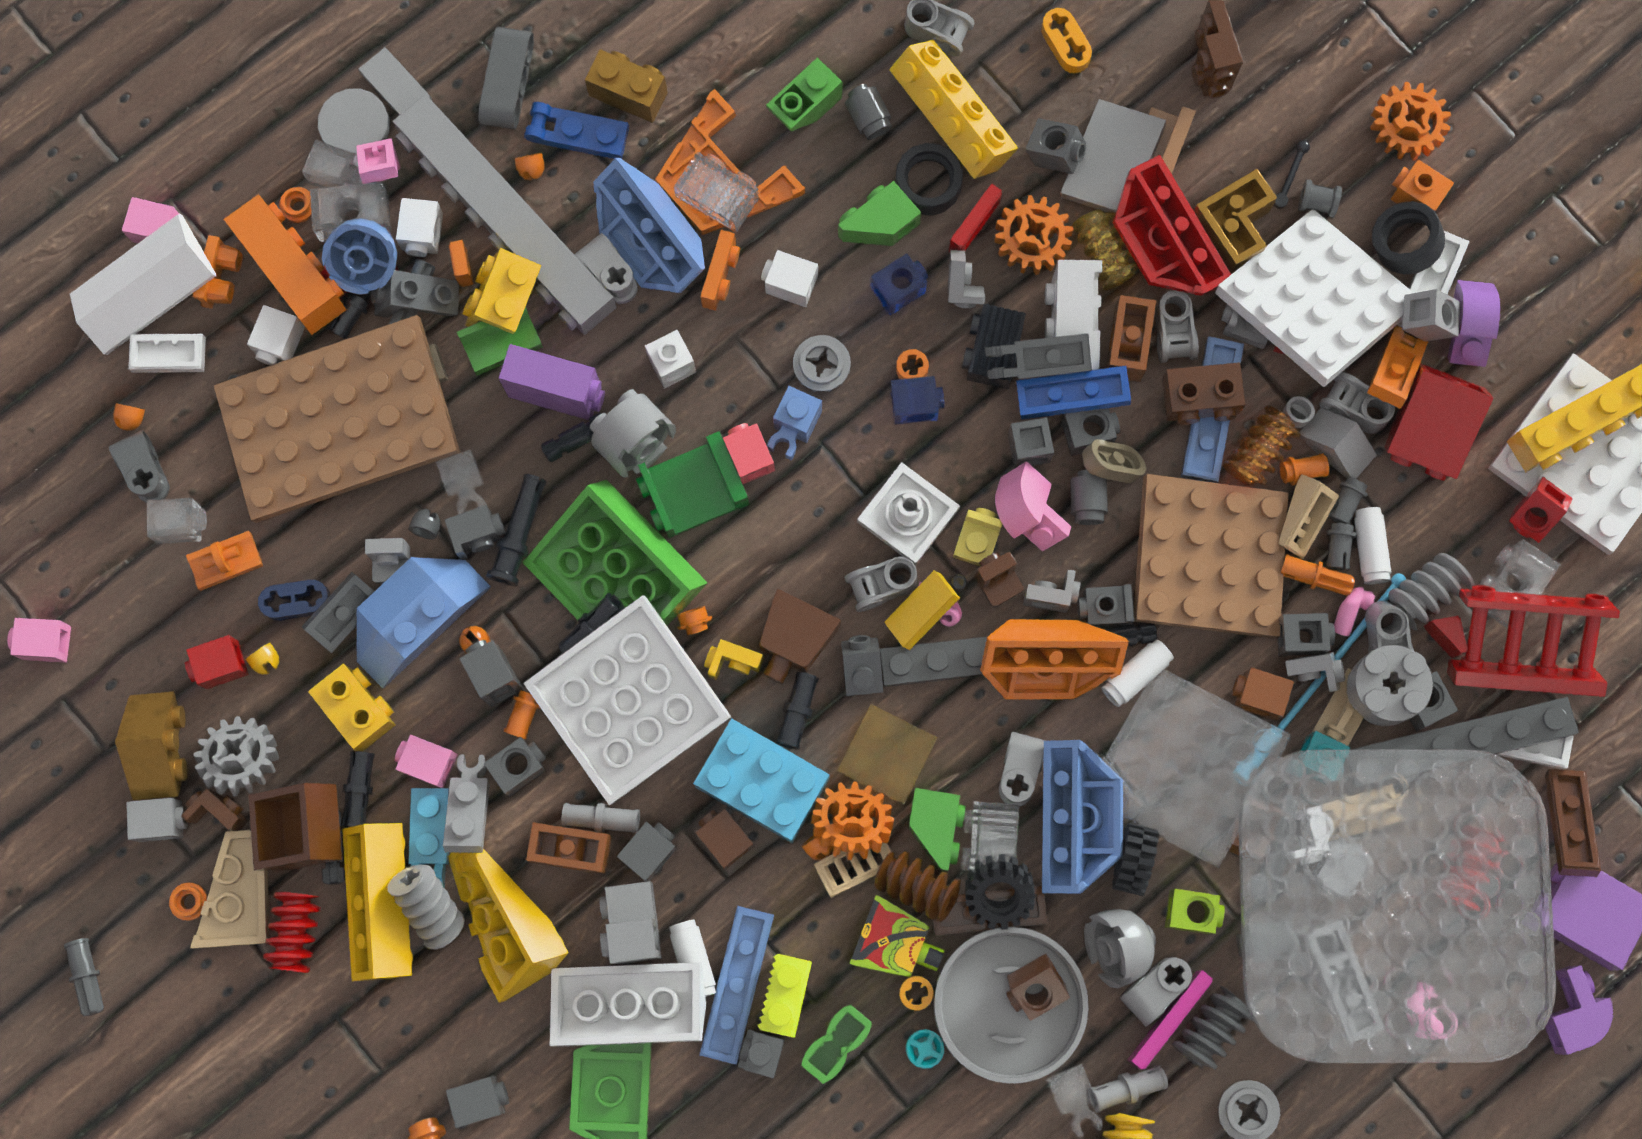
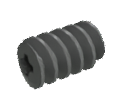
M1219 985L1225 996L1217 993L1210 995V1000L1215 1008L1207 1005H1202L1200 1008L1206 1020L1198 1017L1191 1019L1196 1032L1188 1029H1183L1181 1032L1187 1044L1179 1041L1172 1043L1179 1053L1201 1070H1203L1204 1066L1214 1070L1217 1069L1218 1066L1213 1060L1212 1055L1216 1054L1224 1058L1227 1056L1221 1045L1223 1042L1236 1045L1237 1042L1232 1036L1231 1031L1235 1030L1243 1034L1246 1032L1240 1021L1242 1018L1253 1022L1256 1019L1243 1001L1221 985Z

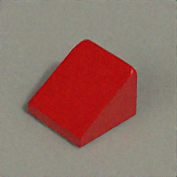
M1453 616L1436 619L1424 625L1425 630L1451 658H1457L1467 652L1468 648L1461 617Z

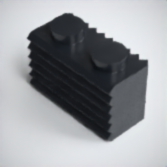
M983 304L981 315L974 313L969 334L976 336L974 348L966 347L962 369L969 370L967 381L1009 390L1012 377L988 379L987 371L996 367H1014L1016 361L1015 353L991 357L986 356L985 348L1014 344V341H1020L1026 316L1025 312Z

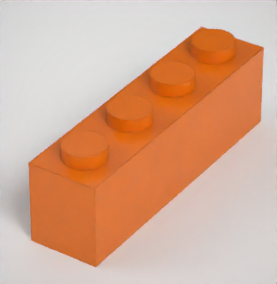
M258 194L223 219L311 335L347 310L339 299L344 295L341 288L334 280L330 278L325 280L320 272L325 268L312 251L305 255L301 250L305 242L293 226L286 230L281 224L286 218L274 202L267 205Z

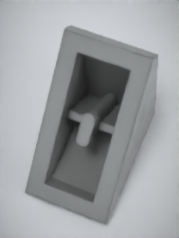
M1320 408L1312 420L1296 435L1317 454L1324 453L1328 463L1346 478L1352 477L1356 479L1377 456L1357 422L1323 408Z

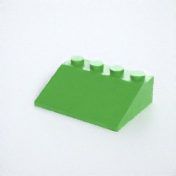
M608 480L587 485L522 562L577 620L584 613L588 614L607 593H611L612 596L615 595L620 599L625 608L639 597L646 596L664 623L668 625L707 584L704 578Z

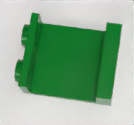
M720 431L706 436L707 444L647 469L645 462L638 465L642 475L635 478L643 498L651 496L656 508L649 511L657 531L665 529L668 538L749 505L747 493Z

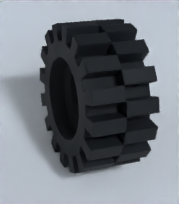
M1127 823L1123 834V856L1115 863L1112 889L1144 896L1152 875L1151 871L1152 867H1154V858L1157 853L1156 847L1159 840V831L1157 829Z
M998 854L999 861L993 862L992 855L985 857V865L979 860L974 864L975 871L970 869L967 874V880H965L966 906L969 907V913L972 917L976 915V920L979 924L983 925L985 920H987L988 928L995 930L996 923H1001V930L1008 929V922L1012 921L1014 927L1020 925V916L1024 920L1030 916L1029 909L1033 910L1035 905L1033 877L1031 872L1028 873V867L1024 863L1018 866L1017 858L1011 856L1010 861L1006 862L1005 855ZM1003 882L1010 884L1015 892L1012 898L997 902L988 899L985 890L993 883Z

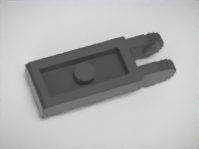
M1088 333L1014 341V344L985 348L986 356L1000 357L1004 354L1015 353L1016 367H996L988 370V379L1015 376L1018 379L1092 370Z

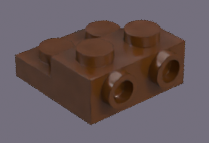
M1208 0L1204 13L1200 17L1201 21L1198 29L1195 30V39L1199 51H1197L1196 61L1192 65V77L1195 85L1201 86L1204 97L1208 96L1210 99L1226 95L1232 89L1243 64V59L1224 0Z

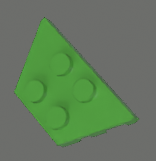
M652 1043L585 1045L574 1050L569 1126L571 1131L587 1139H647Z

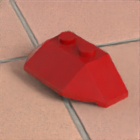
M1161 155L1130 169L1112 223L1147 283L1152 286L1200 296L1216 289L1231 273Z

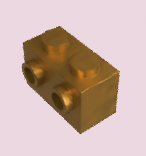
M600 49L585 78L590 97L651 123L654 122L668 93L665 76L662 75L661 71L651 65L644 64L642 67L630 62L627 56L617 51L608 53Z

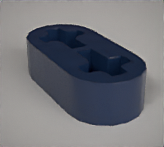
M317 580L277 584L266 587L258 597V606L260 611L272 620L281 621L312 616L331 593L323 583ZM313 588L316 592L322 594V598L316 599V605L313 607L308 601H299L298 599L309 596L311 593L310 589ZM276 594L284 600L291 599V603L279 605L278 612L268 606V602L274 601V595Z

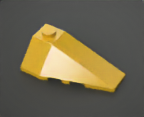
M484 849L483 853L451 852L448 859L460 899L463 902H468L472 914L473 923L468 924L471 936L478 935L484 956L478 958L481 970L498 1002H504L551 974V970L561 963L567 956L568 951L551 920Z

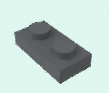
M351 572L301 627L332 653L357 626V607L374 591Z

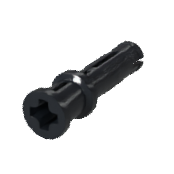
M524 474L523 482L504 538H500L496 543L498 552L492 570H488L486 574L487 578L508 586H518L519 579L516 577L522 559L527 557L529 552L527 550L528 546L525 544L544 486H546V480L540 479L539 481L540 477L531 474Z

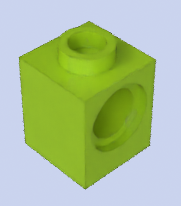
M1182 889L1169 890L1165 928L1207 935L1216 934V927H1222L1225 914V906L1219 904L1220 895ZM1191 902L1200 903L1205 910L1204 919L1200 923L1192 922L1187 915V908Z

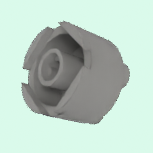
M633 389L625 392L619 398L617 406L608 414H600L590 425V429L594 432L591 440L592 446L624 478L629 477L627 472L633 470L636 474L640 473L639 464L645 462L647 468L652 465L667 449L663 444L666 437L669 435L673 439L676 433L675 425L644 394H637Z
M1399 645L1382 646L1368 653L1355 664L1347 679V695L1353 708L1365 720L1379 726L1396 725L1420 713L1429 702L1433 689L1432 675L1425 658L1421 654ZM1387 679H1390V683L1395 684L1396 690L1391 693L1389 687L1383 686V682Z

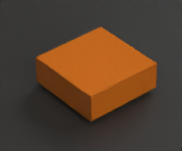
M463 240L450 242L449 250L453 272L458 284L461 287L474 285L469 255Z

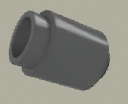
M862 84L848 93L849 98L846 100L845 106L859 133L864 134L867 140L876 139L892 128L890 123L891 115L875 86L868 87L867 84Z
M1087 470L1078 471V476L1070 479L1071 515L1075 516V524L1104 523V515L1108 514L1107 479L1092 475Z

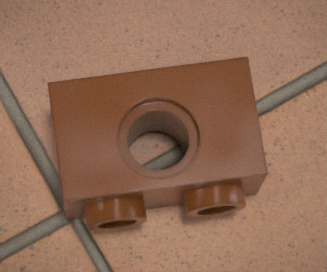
M1120 295L1114 309L1106 368L1126 366L1128 380L1141 382L1147 368L1156 300Z
M533 822L526 860L535 864L606 875L612 837L605 833Z

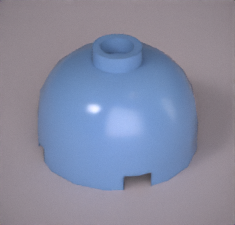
M362 218L347 220L333 229L323 245V266H326V270L330 274L329 278L334 280L346 292L361 295L367 294L369 291L376 290L379 287L382 288L387 284L395 271L397 250L394 239L386 228L375 221Z

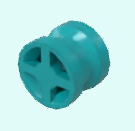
M927 1029L917 1030L907 1039L905 1046L906 1055L915 1066L923 1069L932 1068L943 1058L944 1043L941 1037L934 1031Z

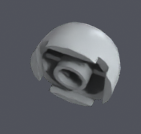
M1110 909L1091 915L1089 918L1092 919V922L1085 924L1084 940L1091 964L1096 963L1098 960L1101 969L1104 971V973L1098 975L1101 980L1111 988H1120L1144 976L1151 968L1155 954L1156 937L1152 928L1146 925L1140 917L1128 910Z

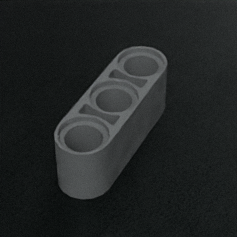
M496 27L479 105V124L513 130L517 129L533 53V32Z

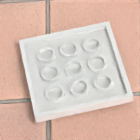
M1315 210L1309 211L1267 245L1263 252L1252 257L1218 285L1215 292L1217 296L1323 387L1403 320L1404 295L1413 293Z
M1573 353L1512 436L1519 430L1612 380ZM1633 414L1625 418L1624 422L1626 425L1608 436L1601 431L1592 436L1595 441L1594 443L1576 453L1573 452L1572 448L1560 454L1563 458L1561 461L1545 470H1542L1539 465L1525 473L1508 443L1504 445L1488 469L1525 496L1542 476L1573 498L1567 513L1560 521L1607 555H1610L1615 551L1642 513V417L1637 419Z
M646 596L639 597L523 683L609 805L615 803L731 718V715Z

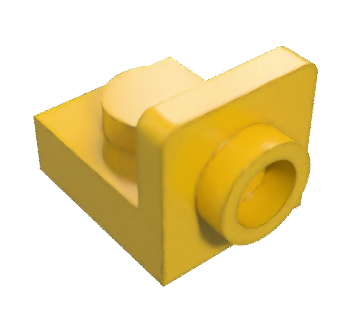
M720 639L718 647L711 646L704 667L709 668L708 676L714 680H717L724 660L729 662L728 668L749 675L750 670L759 673L764 657L763 654Z

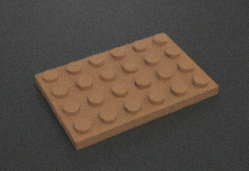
M417 315L214 385L250 519L255 523L460 453L421 318Z

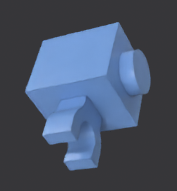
M788 386L773 417L774 429L778 430V432L771 436L767 444L768 450L774 452L777 443L786 442L789 445V449L785 454V458L792 461L796 453V439L805 443L808 442L822 413V400Z

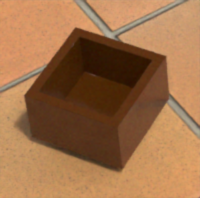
M301 783L248 795L254 871H287L342 860L336 784Z

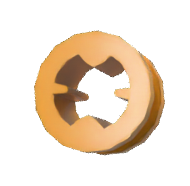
M921 976L907 978L900 987V1000L910 1010L919 1011L925 1009L933 1000L934 991L932 985ZM913 982L921 983L920 988L925 986L927 990V996L921 997V1004L919 1005L912 1004L913 999L908 1001L905 995L906 991L911 990Z

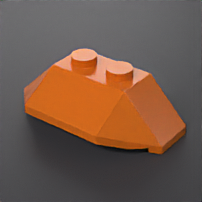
M1009 619L987 637L980 671L1005 700L1075 699L1098 687L1109 677L1113 679L1121 674L1129 641L1125 637L1079 620Z

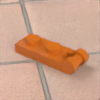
M1396 325L1386 340L1385 348L1367 393L1401 409L1408 397L1428 341L1425 342L1418 337L1415 338L1404 333L1405 331L1402 330V327Z

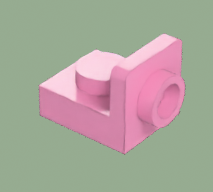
M392 138L356 146L359 175L363 184L398 177L400 163Z

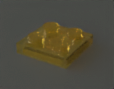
M871 704L837 772L865 786L870 785L873 790L883 793L892 800L905 805L938 737Z

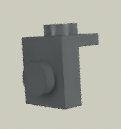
M856 635L849 638V640L842 641L841 648L846 696L882 693L883 681L878 638Z

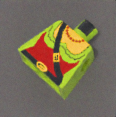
M876 895L850 965L911 977L915 964L937 971L945 950L924 942L929 929L928 925Z

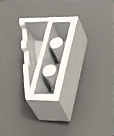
M1058 260L1051 283L1045 284V305H1051V318H1046L1045 338L1088 333L1092 370H1098L1100 364L1098 307H1101V295H1098V276L1102 272V260Z

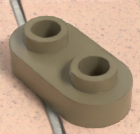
M1097 439L1082 452L1083 464L1086 470L1100 478L1134 483L1146 472L1143 458L1134 448L1128 445Z

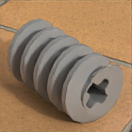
M1437 554L1433 559L1434 562H1427L1423 565L1422 571L1418 570L1412 573L1411 580H1403L1400 583V589L1394 588L1389 591V602L1405 612L1409 620V628L1412 630H1417L1415 618L1422 623L1429 621L1425 612L1426 609L1434 614L1440 613V608L1437 604L1438 600L1446 606L1452 603L1448 594L1449 591L1459 597V589H1462L1460 583H1463L1468 588H1472L1475 584L1467 569L1448 554Z
M423 864L410 866L397 873L390 880L387 886L389 894L395 896V903L402 907L403 915L409 918V924L416 929L417 936L423 939L424 946L428 949L443 948L459 935L465 921L463 914L457 909L456 903L450 898L448 891L443 888L442 882L436 877L435 871L430 866Z

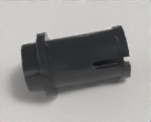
M351 292L347 297H342L343 305L347 310L332 320L326 327L344 340L348 339V335L361 315L368 313L366 308L369 303Z

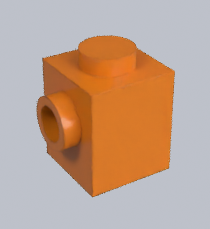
M1418 159L1411 170L1405 166L1392 184L1398 189L1390 200L1396 204L1414 201L1426 204L1436 211L1454 182Z

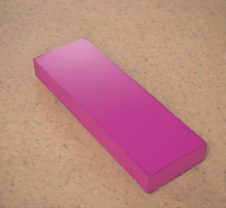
M1197 970L1192 975L1191 983L1172 1001L1127 1061L1135 1068L1145 1070L1213 982V978L1203 970Z

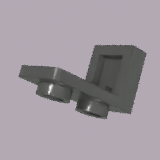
M395 270L385 286L380 289L371 290V302L375 304L374 316L388 318L400 309L454 317L458 314L459 284L456 280Z

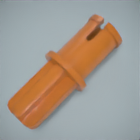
M1285 554L1281 573L1284 574L1283 577L1309 584L1312 590L1315 587H1320L1348 596L1351 594L1355 584V578L1352 575L1323 567V562L1321 561L1315 564Z

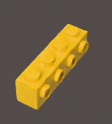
M935 40L908 46L889 69L974 179L998 171L1019 149Z
M1642 364L1519 430L1506 442L1525 473L1539 465L1542 470L1553 466L1563 459L1560 454L1572 448L1574 453L1586 448L1595 442L1592 436L1601 431L1606 436L1625 426L1624 419L1633 414L1637 419L1641 418Z
M402 823L361 824L343 828L352 982L412 976L411 965L413 955L410 949L409 918L403 915L402 907L395 903V896L390 895L387 889L390 880L397 873L405 869V839Z

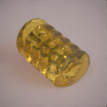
M1099 209L1081 216L1071 227H1073L1074 232H1079L1077 235L1078 243L1086 244L1083 249L1084 254L1087 257H1092L1091 260H1102V272L1099 273L1098 280L1105 282L1103 290L1107 291L1125 283L1135 275L1139 267L1136 262L1129 263L1128 260L1132 257L1129 250L1123 251L1122 247L1125 245L1121 237L1116 238L1115 235L1118 232L1114 225L1110 226L1109 224L1114 218L1115 212L1103 213Z

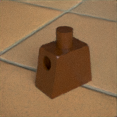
M777 589L759 644L760 651L771 656L763 675L776 683L783 684L791 667L807 673L838 632L841 626V619Z

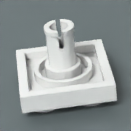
M901 462L859 516L857 523L900 555L911 560L916 566L960 509V505Z

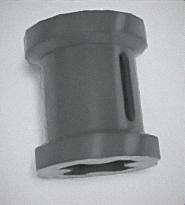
M1306 179L1300 194L1298 210L1303 212L1306 209L1325 212L1328 217L1334 218L1339 207L1342 187L1328 188L1314 185L1312 180Z

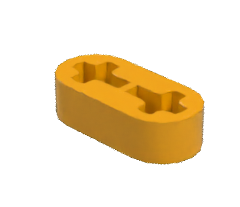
M1054 8L1048 11L1043 18L1041 30L1045 41L1065 71L1076 74L1083 72L1088 67L1092 56V49L1088 40L1069 11L1063 8ZM1054 20L1058 24L1065 23L1063 29V34L1065 37L1062 36L1059 29L1055 28L1051 30L1052 22ZM1069 44L1075 53L1082 52L1080 61H1077L1075 57L1068 58L1070 53Z

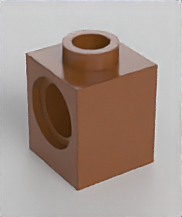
M1250 667L1244 672L1243 676L1238 674L1231 694L1237 697L1234 707L1278 721L1284 717L1294 681Z

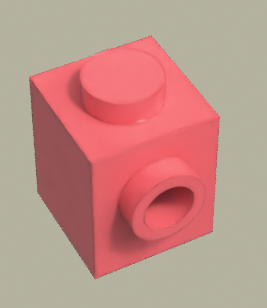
M747 423L735 426L727 432L728 436L723 437L742 484L775 471L774 461L757 423L748 426Z

